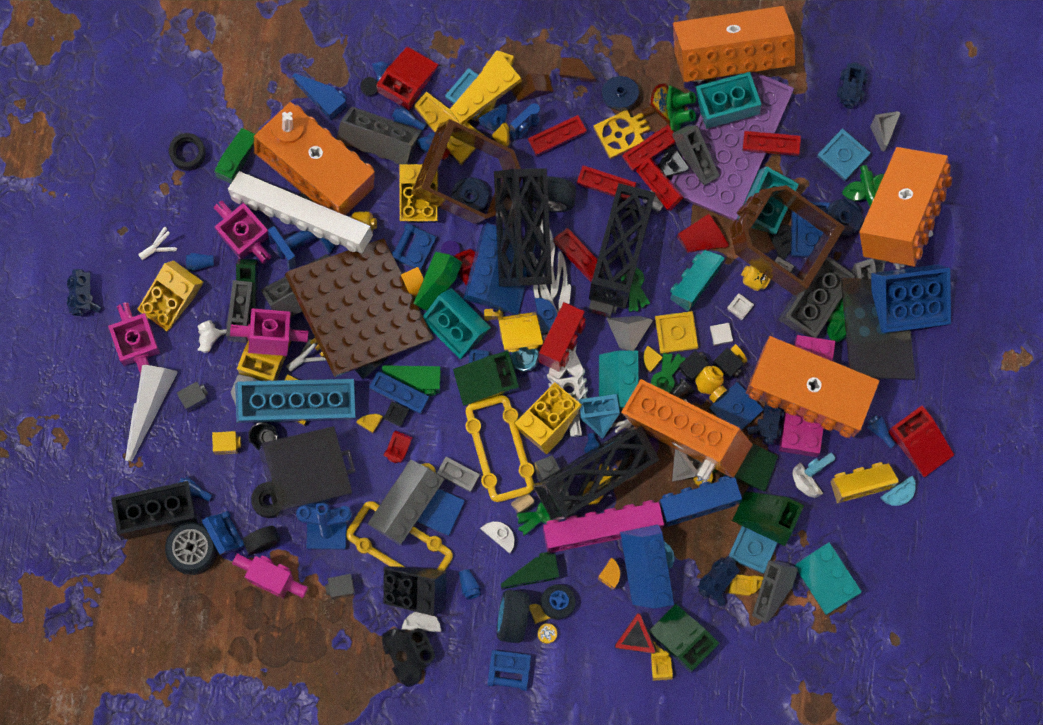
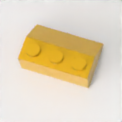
M883 462L871 465L872 468L866 470L864 467L854 469L851 474L846 475L845 472L838 473L831 480V485L838 504L893 489L898 483V478L889 463L883 465Z

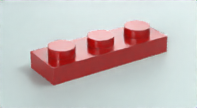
M579 115L528 138V142L537 157L586 134L587 131Z
M666 125L622 155L623 160L634 172L648 157L653 159L676 143L672 136L674 132L669 125Z
M744 131L742 151L799 156L801 136Z
M648 157L636 170L652 192H655V195L667 210L671 211L684 198L652 158Z
M582 165L577 180V185L614 197L618 183L632 187L636 186V182ZM622 194L621 199L626 200L630 196Z
M566 228L553 239V242L583 275L592 282L597 259Z

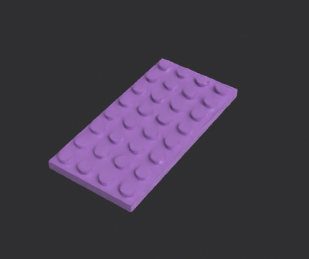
M756 72L750 73L762 104L759 115L707 129L701 115L696 125L701 132L719 177L703 185L682 156L690 169L688 172L674 175L671 183L684 197L683 200L732 221L737 220V211L743 206L766 154L742 151L744 131L775 133L794 90L793 87ZM739 74L717 77L716 81L736 76Z

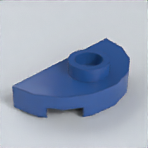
M501 104L479 117L480 125L484 126L487 130H497L506 119L507 105Z
M535 298L541 336L549 333L557 312L550 301L543 298Z

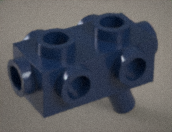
M847 63L846 69L841 71L840 80H843V84L838 87L836 97L840 98L839 103H843L845 108H854V106H858L859 102L863 101L865 91L861 90L862 85H866L868 74L865 73L866 67L860 63Z
M82 269L72 270V275L67 279V288L69 289L67 306L69 313H72L73 316H82L90 309L98 313L101 306L92 301L93 296L90 295V273L84 272Z
M765 402L763 419H758L757 426L747 428L748 435L759 433V440H764V443L774 445L777 437L781 436L782 426H779L780 418L783 419L785 409L780 407L772 408Z
M729 556L726 558L721 557L712 565L709 573L700 579L697 586L699 589L698 593L705 599L717 600L719 606L725 605L726 602L722 593L726 591V587L740 572L735 566L737 564L736 561Z

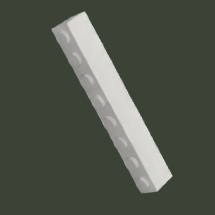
M240 171L228 188L231 199L238 204L244 203L252 210H260L269 217L279 218L285 224L291 223L302 231L312 232L318 238L324 237L335 245H343L351 252L357 251L362 254L373 236L371 227L367 224Z

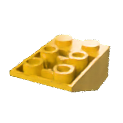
M400 164V221H438V207L411 194L422 164ZM438 168L430 186L431 189L438 191Z
M174 260L164 263L137 310L142 314L145 313L149 319L164 330L169 331L195 298L204 282Z
M536 312L498 317L504 350L516 352L521 347L535 349L543 344Z
M248 340L237 367L239 374L254 377L260 381H277L286 356L248 353Z
M554 382L515 422V425L527 439L547 455L560 442L582 405Z

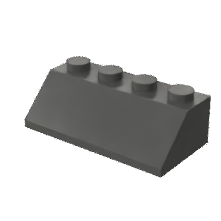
M352 106L340 122L336 140H341L345 146H352L362 152H369L380 158L390 159L397 164H408L413 156L417 145L416 142L422 130L393 122V120Z
M325 254L311 263L327 258L329 255ZM286 276L261 289L271 310L289 311L290 319L296 314L303 312Z
M827 256L808 289L792 296L778 320L799 333L817 338L855 275Z
M410 460L368 522V525L400 546L444 481V478L429 468Z

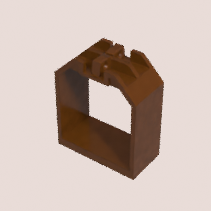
M451 119L445 121L436 130L411 194L473 224L496 216L495 193L487 214H484L431 189L430 186L451 136L499 159L503 170L521 169L514 150ZM509 192L503 203L507 210H510L512 205Z
M784 185L762 189L759 193L748 197L745 204L737 211L740 218L738 221H733L730 226V233L737 256L795 295L808 289L845 226L793 189ZM771 197H774L823 232L797 277L751 245L748 231Z

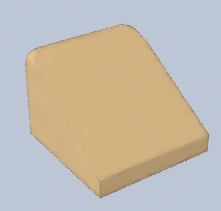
M528 494L514 500L511 505L517 513H523L534 505V499Z

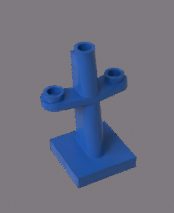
M275 226L268 229L269 242L271 244L276 242L277 254L281 260L286 257L289 271L296 268L295 256L292 252L317 238L312 232L301 230L283 240ZM324 237L318 238L327 253L332 252L333 244Z
M320 503L316 504V509L307 506H300L297 509V519L300 522L307 523L308 550H346L347 522L352 517L351 510L347 506L330 510L328 504ZM324 506L326 510H320L319 507Z

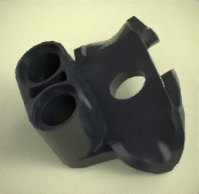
M395 628L382 634L385 655H390L395 666L392 668V671L404 686H414L420 681L422 670L435 657L434 650L425 631L421 628H415L410 632H403ZM412 635H418L421 639L420 643L414 642ZM402 651L406 654L407 659L405 662H399L396 659L398 652ZM421 652H425L429 656L428 661L421 659Z

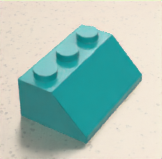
M750 72L696 86L700 113L706 129L760 114L762 104Z
M766 166L758 170L745 202L748 197L759 193L762 189L787 185L796 191L799 184ZM774 197L769 198L751 228L776 234L788 207Z
M704 250L702 254L698 253L692 261L694 265L691 269L686 268L681 275L682 281L679 284L675 283L670 290L672 293L670 299L689 312L720 271L725 258L707 250Z
M452 288L439 294L423 316L427 326L459 359H462L470 349H473L491 329Z
M614 351L599 355V396L617 394L619 412H622L638 384V351Z
M830 543L822 546L794 565V567L798 568L797 572L825 615L861 593V590Z

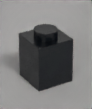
M727 347L713 361L712 365L718 367L723 375L730 380L732 377L737 378L743 370L741 368L744 363Z
M695 350L679 365L678 371L692 383L703 368L708 366V359L702 352L698 353Z

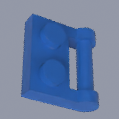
M531 104L510 123V136L515 141L519 137L523 138L528 133V128L539 124L540 118L538 114L540 107L538 104Z
M406 223L401 239L395 251H392V255L395 261L413 269L418 267L421 272L437 237ZM413 234L416 237L407 256L403 257L401 254L410 235Z
M229 511L209 516L202 520L220 555L245 547L243 540L230 519Z
M492 650L487 686L499 685L521 688L522 691H527L531 655ZM495 671L521 674L522 680L495 677Z

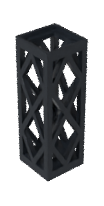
M547 168L494 171L499 286L552 284ZM519 178H523V185L521 188L519 186ZM534 191L540 200L536 212H534L531 204ZM508 192L512 200L510 213H508L503 204ZM522 217L524 218V224H525V236H524V238H522V236H521V219H522ZM542 220H543V233H542V230H541V228H540L541 223H542ZM503 223H504V226H505L504 235H503ZM536 241L542 250L538 263L533 253ZM510 242L514 250L512 264L505 254ZM524 267H525L526 270H527V277H526V278H523V269H524Z
M618 183L591 282L589 300L626 309L655 192ZM622 194L630 196L625 201H621ZM639 198L648 200L646 207L641 206ZM623 209L628 210L620 218L618 217L620 211ZM636 213H639L640 221H638ZM631 215L634 226L624 234L621 223ZM616 227H617L618 232H619V235H620V238H619V239H618L617 234H616V231H615V228H616ZM637 231L638 235L628 243L627 238ZM612 235L614 244L607 249L610 236ZM637 242L633 257L630 248ZM617 249V253L607 261L606 257ZM625 252L629 261L628 265L624 257ZM620 258L623 269L612 277L609 266ZM604 270H605V272H606V275H607L608 280L605 279V276H604V273H603ZM623 275H626V278L621 283H617Z
M642 426L626 428L532 486L551 520L565 519L659 461V458ZM616 450L626 451L618 469L607 470ZM609 451L601 469L595 470L602 455ZM632 453L635 458L632 464L624 469ZM593 461L590 469H581ZM575 475L586 476L576 496L565 495ZM568 476L559 494L557 488L561 480ZM597 476L591 489L584 493L591 477ZM603 476H612L600 484ZM552 501L555 502V504H556L557 507H558V510H556V508H555V506L553 505ZM564 501H571L570 503H568V504H566V505H565V503H564Z

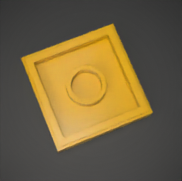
M693 311L655 316L660 354L698 350Z

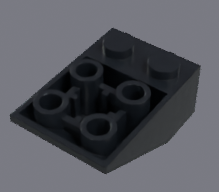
M385 566L383 604L435 616L446 609L447 572L432 568Z

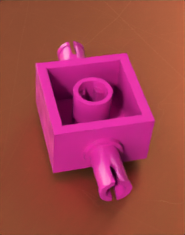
M223 200L218 202L221 208L216 204L214 210L220 214L223 220L215 226L217 234L239 259H244L253 252L262 264L267 262L266 259L269 261L272 256L261 245L269 238L267 228L244 203L232 212Z
M123 303L125 311L121 304H119L117 309L122 321L108 327L120 362L123 366L136 362L141 376L142 365H149L147 358L159 354L160 351L146 314L143 313L133 317L129 303ZM133 337H136V342L133 343Z
M252 309L250 324L248 326L231 324L230 337H247L249 339L248 353L287 356L288 343L290 341L307 343L308 330H292L289 327V311Z
M237 553L233 560V565L247 571L245 579L249 583L284 599L287 591L303 599L308 590L307 586L305 587L293 581L294 577L289 568L281 564L277 567L273 565L274 563L271 559L261 555L260 558L255 556L252 561Z

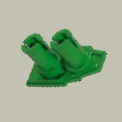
M669 85L665 101L671 130L676 132L680 130L682 123L696 119L694 110L684 111V105L696 102V95L692 91L684 93Z

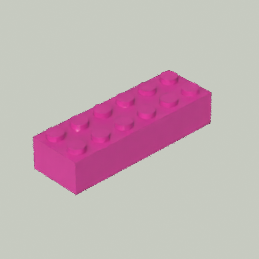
M797 335L795 338L794 346L833 361L835 341ZM784 411L779 451L818 457L823 434L822 424L817 422L809 423L803 420V417L800 415L792 416Z
M650 500L643 502L641 506L635 507V504L623 506L624 509L616 511V508L604 510L602 514L590 512L586 513L585 517L582 518L570 516L566 518V521L558 522L557 519L547 521V525H543L547 552L554 553L621 539L620 532L657 524H659L662 531L664 523L660 504Z

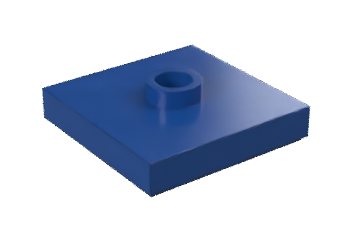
M738 382L709 407L716 417L740 428L741 431L764 410L755 400L749 398V395L745 393L746 390Z

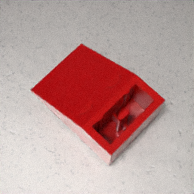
M407 46L380 78L376 85L377 92L410 110L439 64Z
M923 405L889 430V434L923 478L954 456L937 424Z

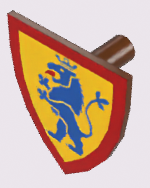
M662 83L653 88L649 99L650 107L643 109L642 113L644 116H648L657 112L670 126L665 101L668 88L666 83Z

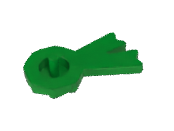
M637 267L629 293V312L633 310L638 312V301L642 309L645 305H650L649 300L641 289L644 282L643 272ZM626 275L621 277V281L626 278Z
M663 353L662 371L653 375L652 385L668 393L672 391L675 383L672 375L685 360V357H681L679 353L672 363V353Z
M542 502L539 503L535 512L517 514L518 524L525 523L518 528L519 531L523 532V536H526L541 522L547 524L546 522L551 520Z

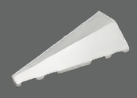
M142 365L137 401L133 407L125 457L126 461H133L178 371Z

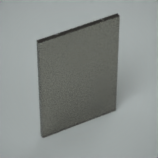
M842 277L841 288L849 368L877 379L915 380L910 330L882 333L872 295L871 279Z

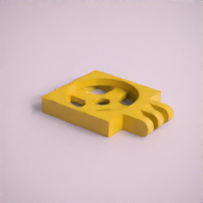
M625 110L593 125L610 160L643 141L641 135L651 130L650 126L642 128V126L648 123L646 119L638 121L644 117L643 113L631 117L628 111ZM619 119L625 120L629 126L623 129L619 128L616 121ZM609 125L612 132L603 138V128ZM621 132L622 137L616 138L615 133ZM634 133L635 138L628 146L625 138L627 135ZM616 142L621 149L611 148L608 144Z

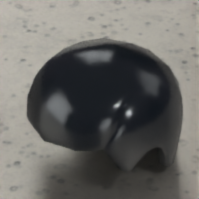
M258 422L249 430L248 440L257 450L269 451L275 448L279 442V432L269 422Z

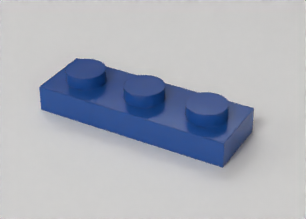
M380 371L377 372L369 387L370 390L420 415L429 400V396Z

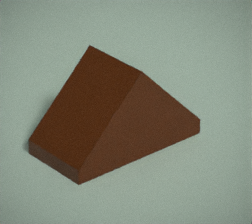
M530 73L522 78V82L513 88L517 102L553 93L548 74Z

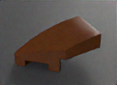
M562 57L559 72L562 78H579L581 81L596 82V78L581 59Z

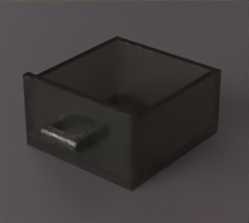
M334 426L261 444L259 454L276 518L296 514L300 506L316 509V504L323 503L329 506L349 500L352 490L348 475L356 473L350 450L341 451ZM342 456H347L350 466L349 470H346Z

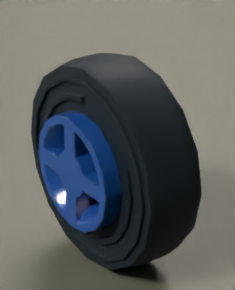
M555 584L549 586L543 592L540 606L547 617L561 620L567 618L573 612L575 596L568 587Z

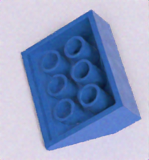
M486 223L481 229L463 299L517 315L525 285L499 286L496 226ZM510 242L505 254L512 264L514 250ZM524 267V269H523V278H526V277H527V270H526V268Z
M931 265L871 273L872 295L882 333L951 324L949 267Z

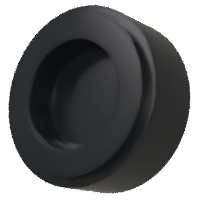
M373 77L363 79L360 85L362 93L367 97L375 96L378 93L376 86L378 81Z

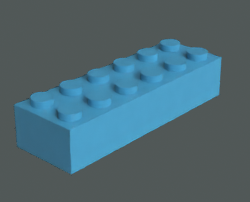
M354 379L239 381L235 384L236 423L352 420L355 418Z

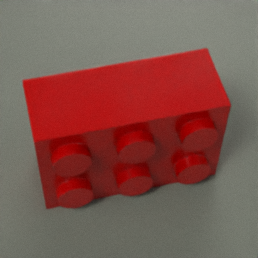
M563 302L539 351V363L560 372L562 367H566L570 358L569 351L575 349L578 342V333L582 334L585 328V311Z

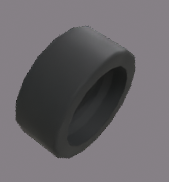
M179 134L171 141L169 146V156L174 165L181 170H195L205 160L206 151L204 144L194 134ZM184 142H192L198 147V156L190 162H182L176 154L178 146Z

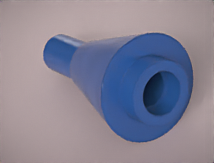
M402 105L400 108L396 107L392 114V117H394L393 122L413 125L422 131L426 125L415 119L416 117Z
M874 415L867 421L868 425L866 427L883 439L889 448L896 445L889 435L882 415L879 417Z
M188 476L185 479L181 477L178 483L188 481L192 496H198L209 502L212 494L202 490Z

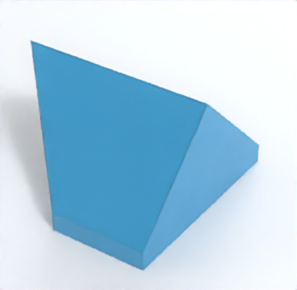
M617 394L578 399L582 405L580 408L581 419L603 439L620 414Z

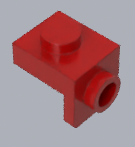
M395 430L383 456L393 463H401L407 455L413 437Z

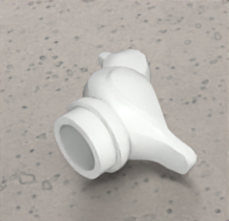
M211 320L198 325V332L200 334V347L198 351L208 353L216 340L221 335L226 334L227 329H216L215 324Z

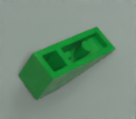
M243 128L240 129L223 153L214 170L217 178L230 184L233 182L238 172H241L254 147V133Z
M435 252L413 304L427 311L439 294L445 292L456 280L463 262L450 254Z
M382 366L383 374L427 396H434L436 393H440V366Z

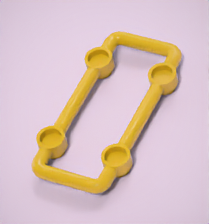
M499 395L469 404L465 410L468 420L466 422V430L469 434H472L483 472L481 482L483 487L488 489L490 498L494 502H502L531 493L534 490L532 486L534 485L532 478L534 467L527 461L520 433L515 425L518 419V412L512 408L509 398ZM503 403V420L509 424L521 464L519 474L525 479L527 486L497 495L495 489L497 478L490 472L479 434L481 423L474 417L473 411Z
M373 501L366 502L347 529V539L356 545L357 550L361 554L369 553L390 567H404L374 548L369 539H360L354 535L369 509L376 512L380 506ZM413 526L409 532L410 534L425 542L431 552L439 551L445 555L437 570L445 571L453 558L452 551L442 544L438 536L430 537Z

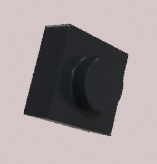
M392 401L383 419L398 427H402L409 409Z

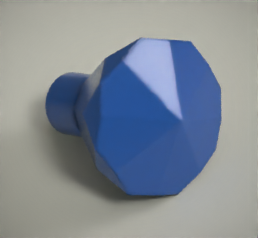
M383 61L372 64L378 82L390 64Z
M430 132L428 136L418 139L416 142L417 146L427 153L435 133Z
M595 433L588 434L584 453L600 445L596 440Z

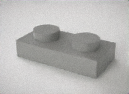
M445 457L437 471L439 476L470 493L480 477V474L448 457Z

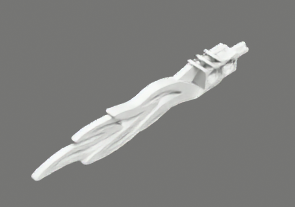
M542 220V223H541V226H540V228H541V230H542V233H543V220ZM550 231L551 295L546 284L539 285L541 298L550 301L554 305L553 299L557 296L561 269H563V285L559 299V311L563 302L570 303L571 285H567L566 264L561 251L558 254L557 279L555 280L553 270L555 245ZM533 285L534 297L539 298L538 285ZM546 334L542 336L544 341L547 337ZM575 347L573 351H569L570 358L566 367H562L560 372L550 368L547 378L551 382V384L548 383L549 387L554 382L562 389L566 386L573 387L574 391L568 394L578 401V399L587 398L588 387L585 388L587 382L586 378L583 379L585 368H582L575 352ZM566 371L573 376L561 379ZM580 409L569 426L571 437L582 436Z

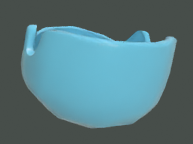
M521 347L519 351L512 352L510 358L514 368L527 372L537 367L539 363L537 348L527 349V347Z

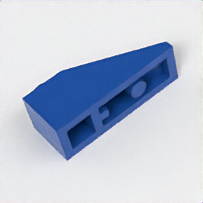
M296 73L292 75L294 83L330 121L347 107V97L341 90L337 91L334 87Z

